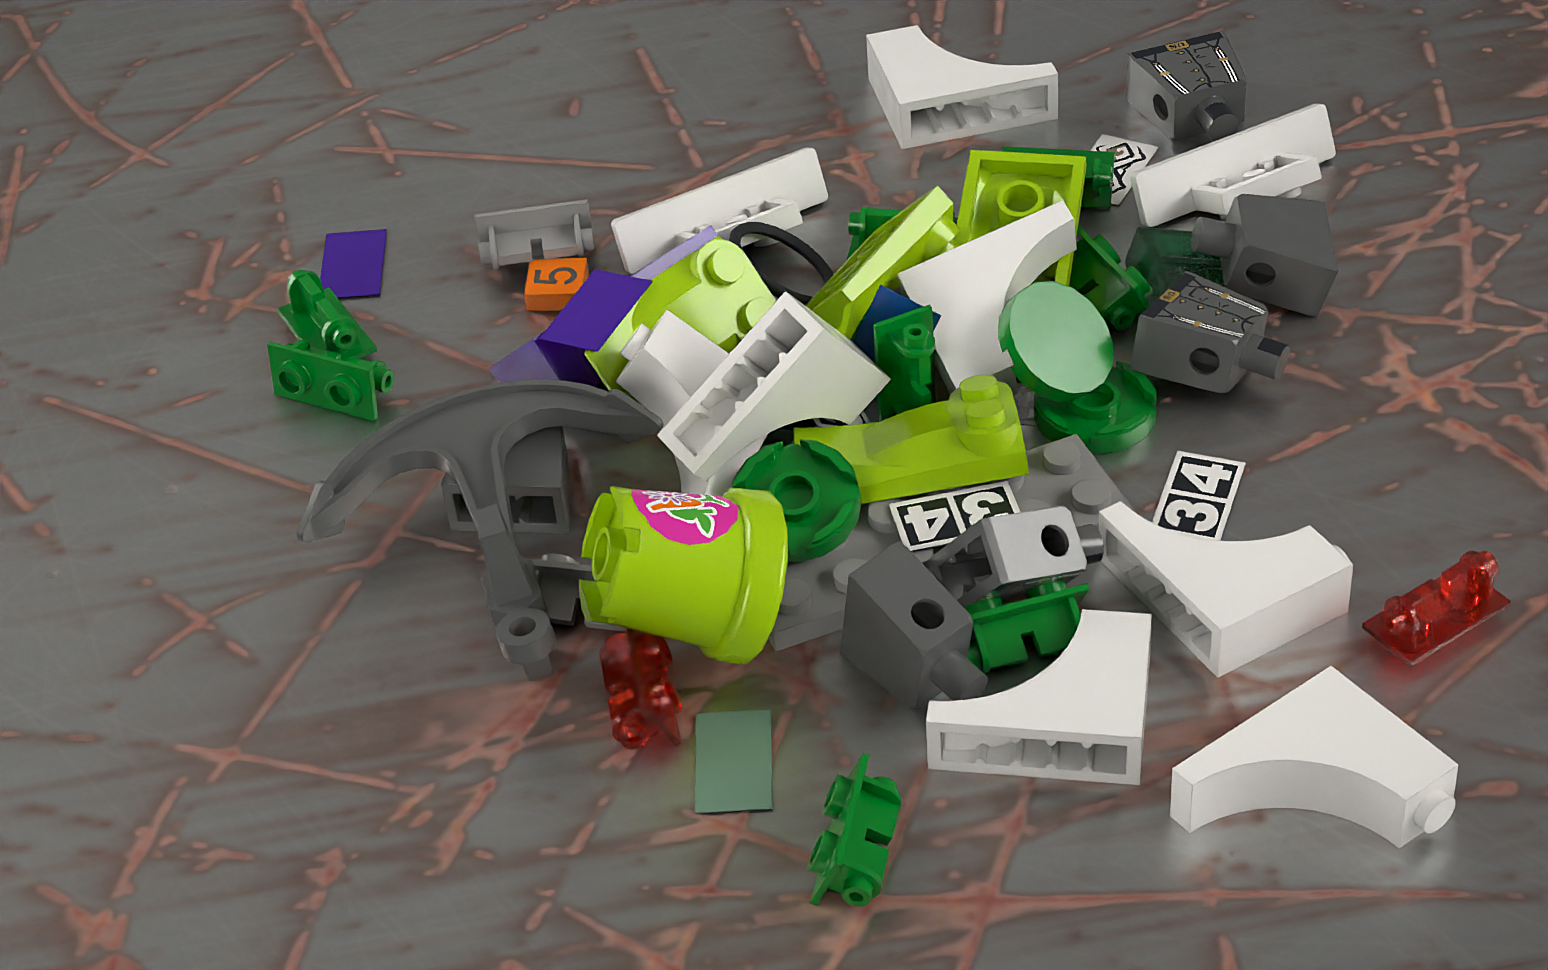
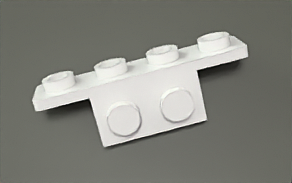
M1312 104L1134 171L1130 179L1141 224L1147 227H1154L1195 210L1219 214L1220 219L1225 220L1234 198L1240 194L1294 198L1302 193L1301 186L1322 179L1319 163L1333 158L1336 154L1326 106L1324 104Z
M803 148L614 219L611 226L625 271L635 274L710 225H712L718 236L729 241L731 231L737 225L746 222H761L783 230L803 224L800 211L825 202L828 199V193L816 151L813 148ZM746 234L741 238L740 244L741 247L751 243L755 247H763L779 241L763 235Z

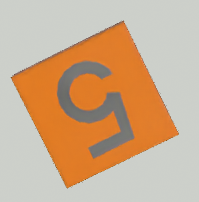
M587 258L533 259L529 263L524 293L527 311L562 310L589 277Z

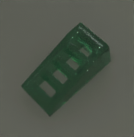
M1137 227L1125 258V266L1128 268L1132 265L1141 273L1153 291L1150 296H1160L1185 271L1225 287L1220 257L1193 252L1191 250L1193 231Z

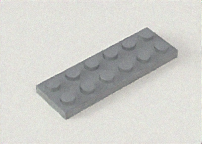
M1077 434L1026 450L1029 475L861 504L858 522L845 542L825 556L803 562L788 561L782 601L775 625L768 639L774 650L779 651L843 629L848 575L897 541H901L888 504L1008 481L1020 512L1065 506L1071 511L1076 527L1093 524L1099 530V511L1120 501L1135 512V510ZM946 545L911 551L938 580L931 557Z

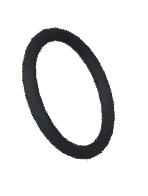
M746 222L737 225L730 233L729 241L736 244L742 251L740 242L744 235L758 234L767 236L790 247L804 257L817 270L825 283L834 275L829 265L813 248L781 228L761 222ZM752 263L773 296L779 299L786 291L803 305H806L811 300L812 296L797 293L778 284Z

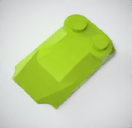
M970 150L957 226L960 230L954 237V241L961 246L1063 200L1074 218L1075 235L1077 236L1087 167L1086 157ZM1074 251L1051 264L1032 283L1055 281L1069 286Z
M938 185L875 229L805 306L848 339H851L870 307L880 285L892 291L897 288L900 289L898 273L959 247L953 239L960 230L953 222V202Z
M717 236L651 279L653 281L601 349L598 352L585 350L584 355L609 392L612 389H618L641 404L627 390L616 383L629 361L620 353L641 323L651 329L664 312L668 310L730 354L741 342L742 337L749 333L774 305L776 300L746 254L736 244Z
M991 375L968 377L961 381L959 388L950 394L949 400L911 409L881 422L831 427L793 428L795 444H800L799 439L816 440L838 450L853 466L861 493V504L1029 475L1026 449L1012 390L1008 384L997 381L996 377Z

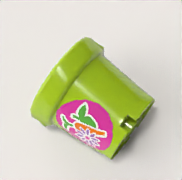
M616 486L610 487L612 494L602 492L589 518L581 558L592 559V575L595 580L579 579L581 610L587 621L616 625L696 645L706 657L730 664H749L763 650L772 632L784 593L788 563V535L782 505L770 491L729 488L728 492L723 496L638 490Z

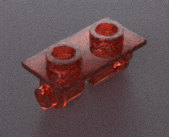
M1471 550L1464 553L1458 563L1441 572V576L1437 579H1430L1403 596L1396 595L1386 600L1384 610L1363 622L1362 629L1407 665L1413 666L1510 606L1511 601L1493 588L1494 576L1499 572L1497 560L1488 551L1477 552Z
M626 628L627 632L623 634L616 633L608 636L604 641V645L600 648L599 658L605 690L612 697L607 702L613 737L624 748L629 750L644 747L649 738L661 732L675 747L682 744L676 715L682 712V704L676 689L668 677L667 666L672 664L673 659L664 637Z

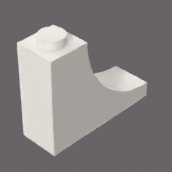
M918 25L866 35L869 81L901 149L1058 119V72L1052 62L1033 65H999L966 59L937 46L924 35Z
M1064 200L897 274L902 296L922 306L930 304L932 311L942 315L933 332L935 338L934 364L950 394L959 388L961 381L975 375L994 376L997 381L1008 384L1013 395L1018 394L1016 376L1010 368L1014 364L1008 349L1002 353L998 340L999 316L1008 300L1019 291L1031 285L1051 264L1077 250L1074 218Z
M785 291L657 436L695 476L707 482L718 469L742 449L762 436L785 425L813 418H830L850 425L891 378L854 342Z
M666 310L651 329L641 323L632 334L620 353L629 361L616 383L627 390L645 408L659 416L663 421L664 428L729 353ZM768 434L738 452L718 469L707 482L695 476L674 454L680 475L681 493L723 496L732 487L733 478L745 460L759 451Z
M1121 501L1099 511V532L1104 544V554L1101 562L1217 678L1348 612L1353 563L1350 562L1340 547L1330 544L1310 525L1288 534L1267 539L1219 541L1191 537L1160 527L1144 519Z
M1082 609L1078 628L1068 647L1050 666L1035 677L1018 686L985 697L957 701H929L926 717L928 769L1140 785L1150 666L1152 614Z
M1330 666L1172 768L1170 817L1191 833L1205 824L1239 812L1267 808L1313 810L1335 815L1362 825L1381 835L1400 849L1423 832L1433 833L1437 831L1450 818L1456 805L1453 797L1459 764L1338 670Z

